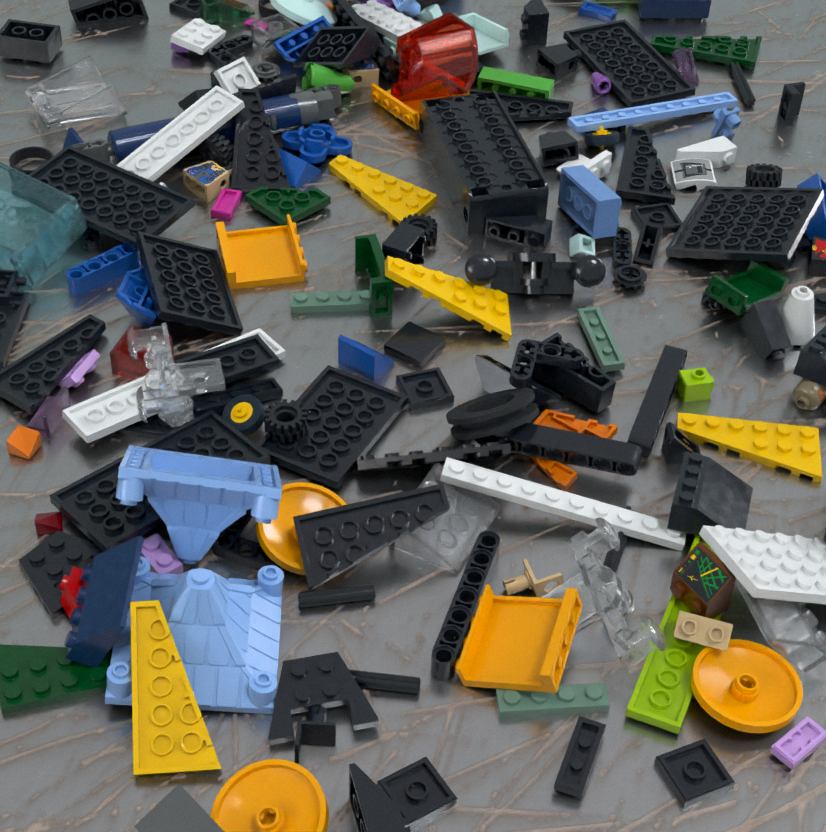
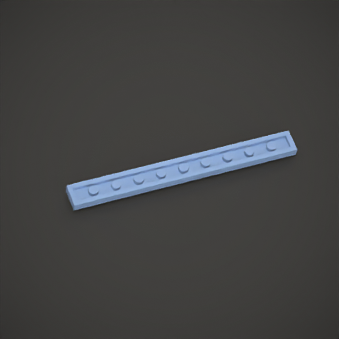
M729 92L568 117L567 125L575 133L582 134L587 131L600 130V126H603L604 129L617 128L618 126L634 125L642 122L648 123L654 120H665L666 118L682 117L690 114L696 115L702 112H713L723 107L729 109L737 106L738 99Z

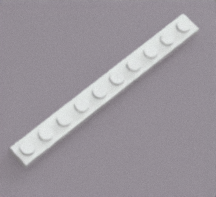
M449 457L446 458L440 478L441 482L616 533L622 531L624 532L623 535L682 551L685 545L686 533L667 529L668 521Z

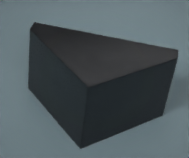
M643 221L633 257L634 262L654 265L660 250L664 225Z
M671 422L666 424L662 443V452L666 465H682L685 452L700 453L698 444Z

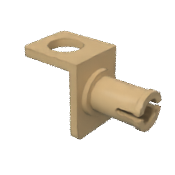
M523 559L524 574L502 580L507 596L526 589L532 590L534 596L540 598L564 591L562 573H556L536 580L527 559ZM557 582L555 587L544 589L548 583Z

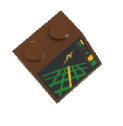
M700 542L674 570L670 590L676 598H679L689 608L692 614L714 619L728 611L736 577L703 542Z

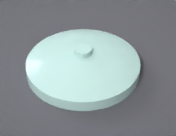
M270 0L276 10L303 25L324 16L331 26L335 27L338 20L336 14L319 0Z

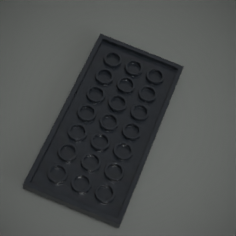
M625 19L564 31L563 38L574 50L579 49L581 51L582 58L595 72L611 80V89L629 108L695 95L696 89Z
M69 145L13 186L15 194L138 249L135 237L138 231L159 236L195 206L193 198Z
M213 410L142 446L145 448L261 464L271 463L269 454ZM123 457L49 495L51 503L104 552L135 537L142 536L165 523L149 503L146 495H143V501H138L136 506L121 504V499L116 498L118 471Z

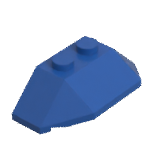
M321 16L275 41L273 45L284 59L294 63L320 27L332 26L324 16Z
M144 268L127 271L115 296L131 316L137 318L140 322L152 325L157 314Z

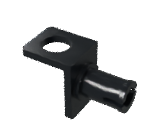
M317 706L311 707L309 721H297L295 736V763L297 764L300 761L301 745H336V723L326 722L327 710L323 706H320L319 714H316Z

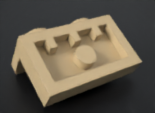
M679 611L674 637L726 651L733 624Z

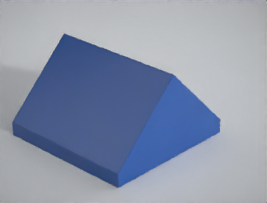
M278 148L291 188L299 189L321 174V170L312 164Z
M341 334L338 338V363L373 381L380 377L395 362V360L358 341Z

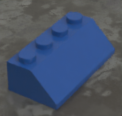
M816 173L797 185V188H822L824 190V197L804 232L807 240H812L813 236L826 239V182Z

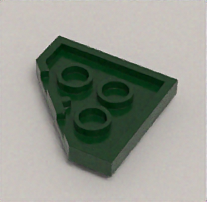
M259 187L245 194V201L283 226L287 225V214H290L291 221L296 223L331 204V197L317 188H309V191H297V188L281 187L280 191L269 190V187Z

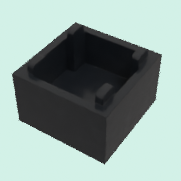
M401 222L382 243V252L385 260L387 256L400 258L415 265L424 264L425 229Z

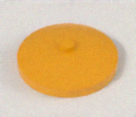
M306 482L285 484L282 486L277 519L271 520L270 524L256 522L258 541L267 556L277 565L292 573L306 576L293 517L347 504L337 494L317 484Z
M730 639L726 651L707 646L698 654L691 671V688L700 706L720 723L739 731L768 733L779 730L795 718L802 703V684L792 665L774 650L756 642Z
M268 759L252 763L235 773L219 791L213 803L210 817L224 832H326L329 821V808L324 790L307 769L288 760Z

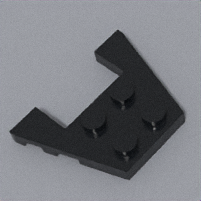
M56 531L20 558L19 565L32 587L37 591L43 605L47 607L51 618L55 620L65 612L59 602L62 592L58 590L64 574L69 576L73 566L83 569L85 564L89 565L96 555L104 551L93 541Z
M338 652L283 661L268 736L270 745L295 741L291 714L310 711L313 706H317V710H319L320 706L330 708L348 704L354 730L379 726L378 716Z

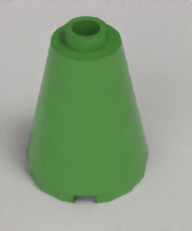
M313 62L306 63L304 71H307L306 76H302V91L330 84L339 85L341 95L350 94L354 90L355 82L350 75Z

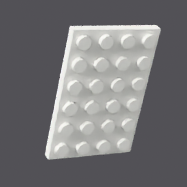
M703 525L699 535L752 597L826 604L825 540L818 537L812 539L804 538L800 535L787 536L782 533L771 534L760 530L754 532L746 531L742 528L730 529L720 525L715 527Z

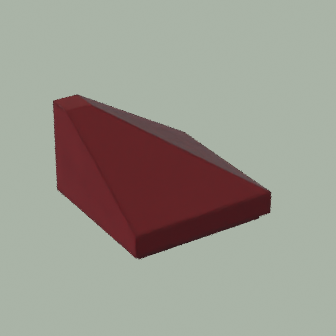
M59 511L36 514L35 527L37 535L55 533L56 531L63 532L62 513Z

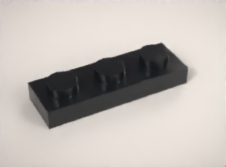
M581 716L578 717L554 784L555 790L582 798L605 733L606 724Z

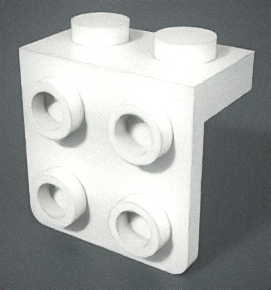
M605 150L592 159L579 154V159L567 161L557 167L556 173L561 175V168L584 165L600 179L610 172L612 153Z

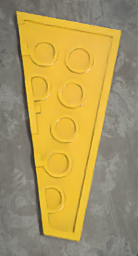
M340 154L328 163L329 171L342 181L350 183V188L361 192V196L379 211L387 213L391 221L395 220L399 224L401 220L403 221L404 217L408 218L410 214L414 216L415 213H418V216H421V213L423 214L437 202V194Z
M387 256L384 262L386 277L406 288L414 287L422 292L421 296L427 299L431 296L441 302L440 306L468 321L476 320L484 325L483 329L489 332L493 329L502 334V339L507 342L509 341L512 333L508 296L506 293L474 285L460 277H453L441 271H434L418 264L415 265L400 258Z
M677 413L676 427L693 441L702 444L709 442L718 445V449L725 452L728 449L739 452L740 457L772 468L780 466L791 470L793 475L800 476V474L813 477V482L821 484L822 465L819 428Z
M159 600L130 602L133 775L222 770Z

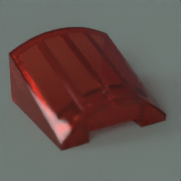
M448 12L399 36L397 39L396 54L401 56L398 83L393 84L391 87V95L401 102L462 94L470 90L478 68V44L474 27L453 13Z

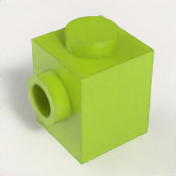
M706 367L679 370L676 388L683 402L710 399L711 391L714 389V379L709 375Z

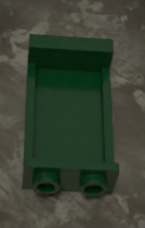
M376 234L355 237L356 273L368 272L370 276L369 313L371 318L392 315L393 280L385 276V257Z
M751 260L747 271L724 280L717 275H713L705 293L739 316L746 313L753 303L781 298L789 279L765 263Z

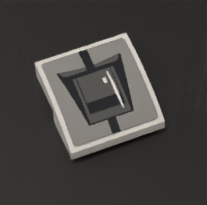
M687 158L670 162L676 190L696 185L699 191L706 186L717 185L712 162L709 159Z

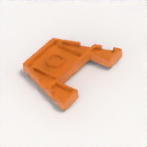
M545 409L533 423L612 439L618 429V426L609 423V426L597 424L598 421L593 419L583 421L575 419V415ZM530 456L562 491H567L577 479L578 472L560 462Z

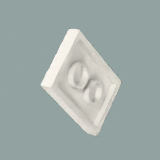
M194 18L172 34L170 42L203 55L208 51V48L225 38L226 31L217 25H210L202 19Z
M245 57L213 73L221 87L230 94L238 92V88L252 89L261 84Z

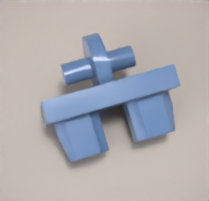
M738 106L734 107L731 111H727L723 107L713 112L712 116L716 125L711 135L714 138L724 135L729 140L733 139L735 133L732 130L738 128L742 123L738 117L740 112Z

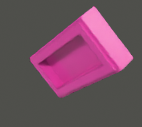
M223 188L210 211L211 217L231 220L242 199V191Z

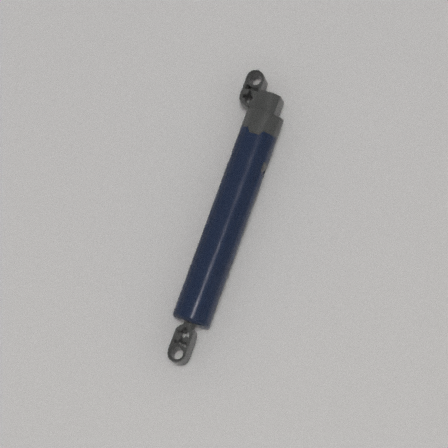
M330 84L310 88L306 91L262 99L273 135L299 130L302 126L309 128L311 124H318L319 121L333 119L335 117L334 108L342 105L340 86ZM236 115L214 132V134L219 133L220 137L223 135L225 141L229 140L230 143L228 144H233L235 141ZM176 117L110 130L107 137L108 143L106 140L99 139L74 144L71 147L106 162H110L111 156L114 165H117ZM196 146V147H195L192 151H190L189 153L197 151V147H198V146Z

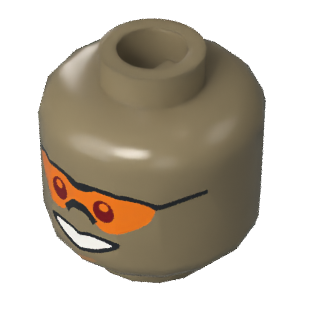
M803 378L793 390L792 396L796 405L801 409L816 410L826 398V386Z

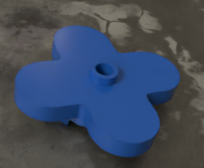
M311 124L309 128L304 129V126H302L298 131H287L282 134V145L288 149L299 150L300 159L308 163L323 162L327 155H348L352 152V141L348 138L337 136L334 128L327 124Z

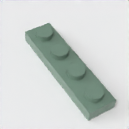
M370 290L290 293L291 314L369 311Z
M599 306L579 308L577 310V317L601 370L604 372L624 370L625 361Z
M605 683L559 685L557 693L496 689L495 695L499 718L609 712L610 708Z

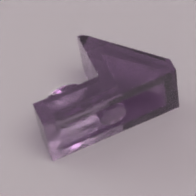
M691 47L673 51L676 70L690 84L699 83Z

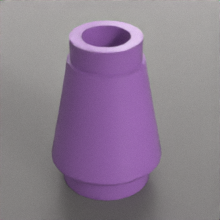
M598 72L591 75V81L597 93L605 94L610 90L611 80Z

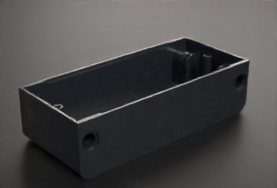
M496 91L420 100L418 136L468 236L485 234L487 217L537 216L546 219L549 195L548 182Z

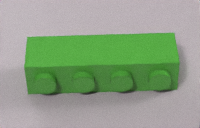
M484 66L478 76L477 90L552 99L555 80Z

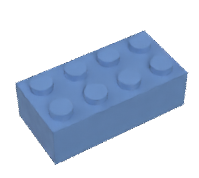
M584 165L561 168L558 205L594 239L616 236L619 226V210L622 206L621 198Z

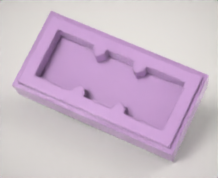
M807 716L771 746L770 752L792 770L826 741V730Z

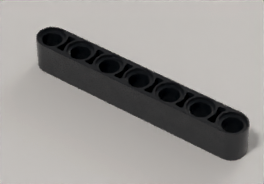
M665 345L627 441V443L639 446L643 452L642 456L650 457L677 386L679 370H683L688 350Z
M525 423L502 433L475 439L479 445L490 442H499V444L510 443L512 453L625 476H633L637 473L643 453L639 446L632 443L532 423Z
M483 531L478 535L433 647L430 672L439 681H447L454 676L456 661L462 654L464 639L468 637L471 619L476 614L479 596L483 594L486 584H489L499 557L500 537L496 532Z

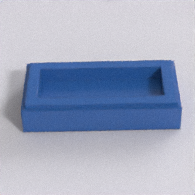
M586 1L579 8V14L611 22L617 15V10Z

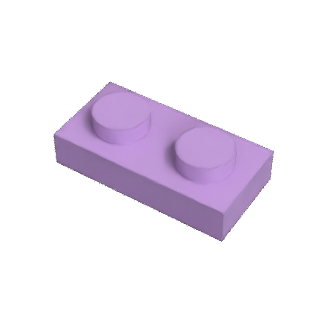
M93 349L82 356L58 385L64 391L71 386L74 388L78 387L85 380L83 375L90 373L97 366L95 361L101 355Z
M158 533L144 539L140 556L148 559L152 572L158 574H179L184 571L183 564Z

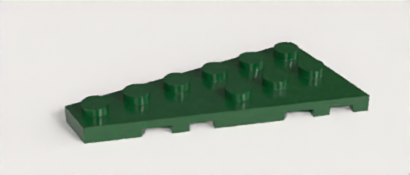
M653 35L650 44L659 53L664 52L674 56L681 55L691 59H704L708 62H721L726 65H730L731 62H739L743 68H755L762 36H756V39H747V36H740L738 39H732L730 36H702L701 39H693V36H686L683 39H677L674 35Z
M0 644V706L2 715L106 693V672L111 663L113 649L109 650L99 666L91 667L66 659L68 647Z

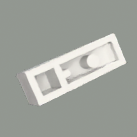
M723 135L677 149L675 160L687 158L709 159L712 162L713 168H720L735 162L737 146Z

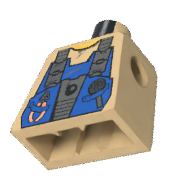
M370 57L336 70L350 75L355 82L354 88L370 87L371 84L379 86V69Z
M207 161L183 169L184 187L207 203L217 198L223 188L229 189L230 187L229 177L232 176V167L229 164L221 167L213 161Z

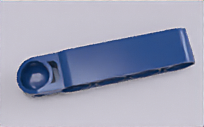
M123 243L70 268L66 272L69 293L73 296L84 295L126 275L127 271L138 269L143 265L139 250Z

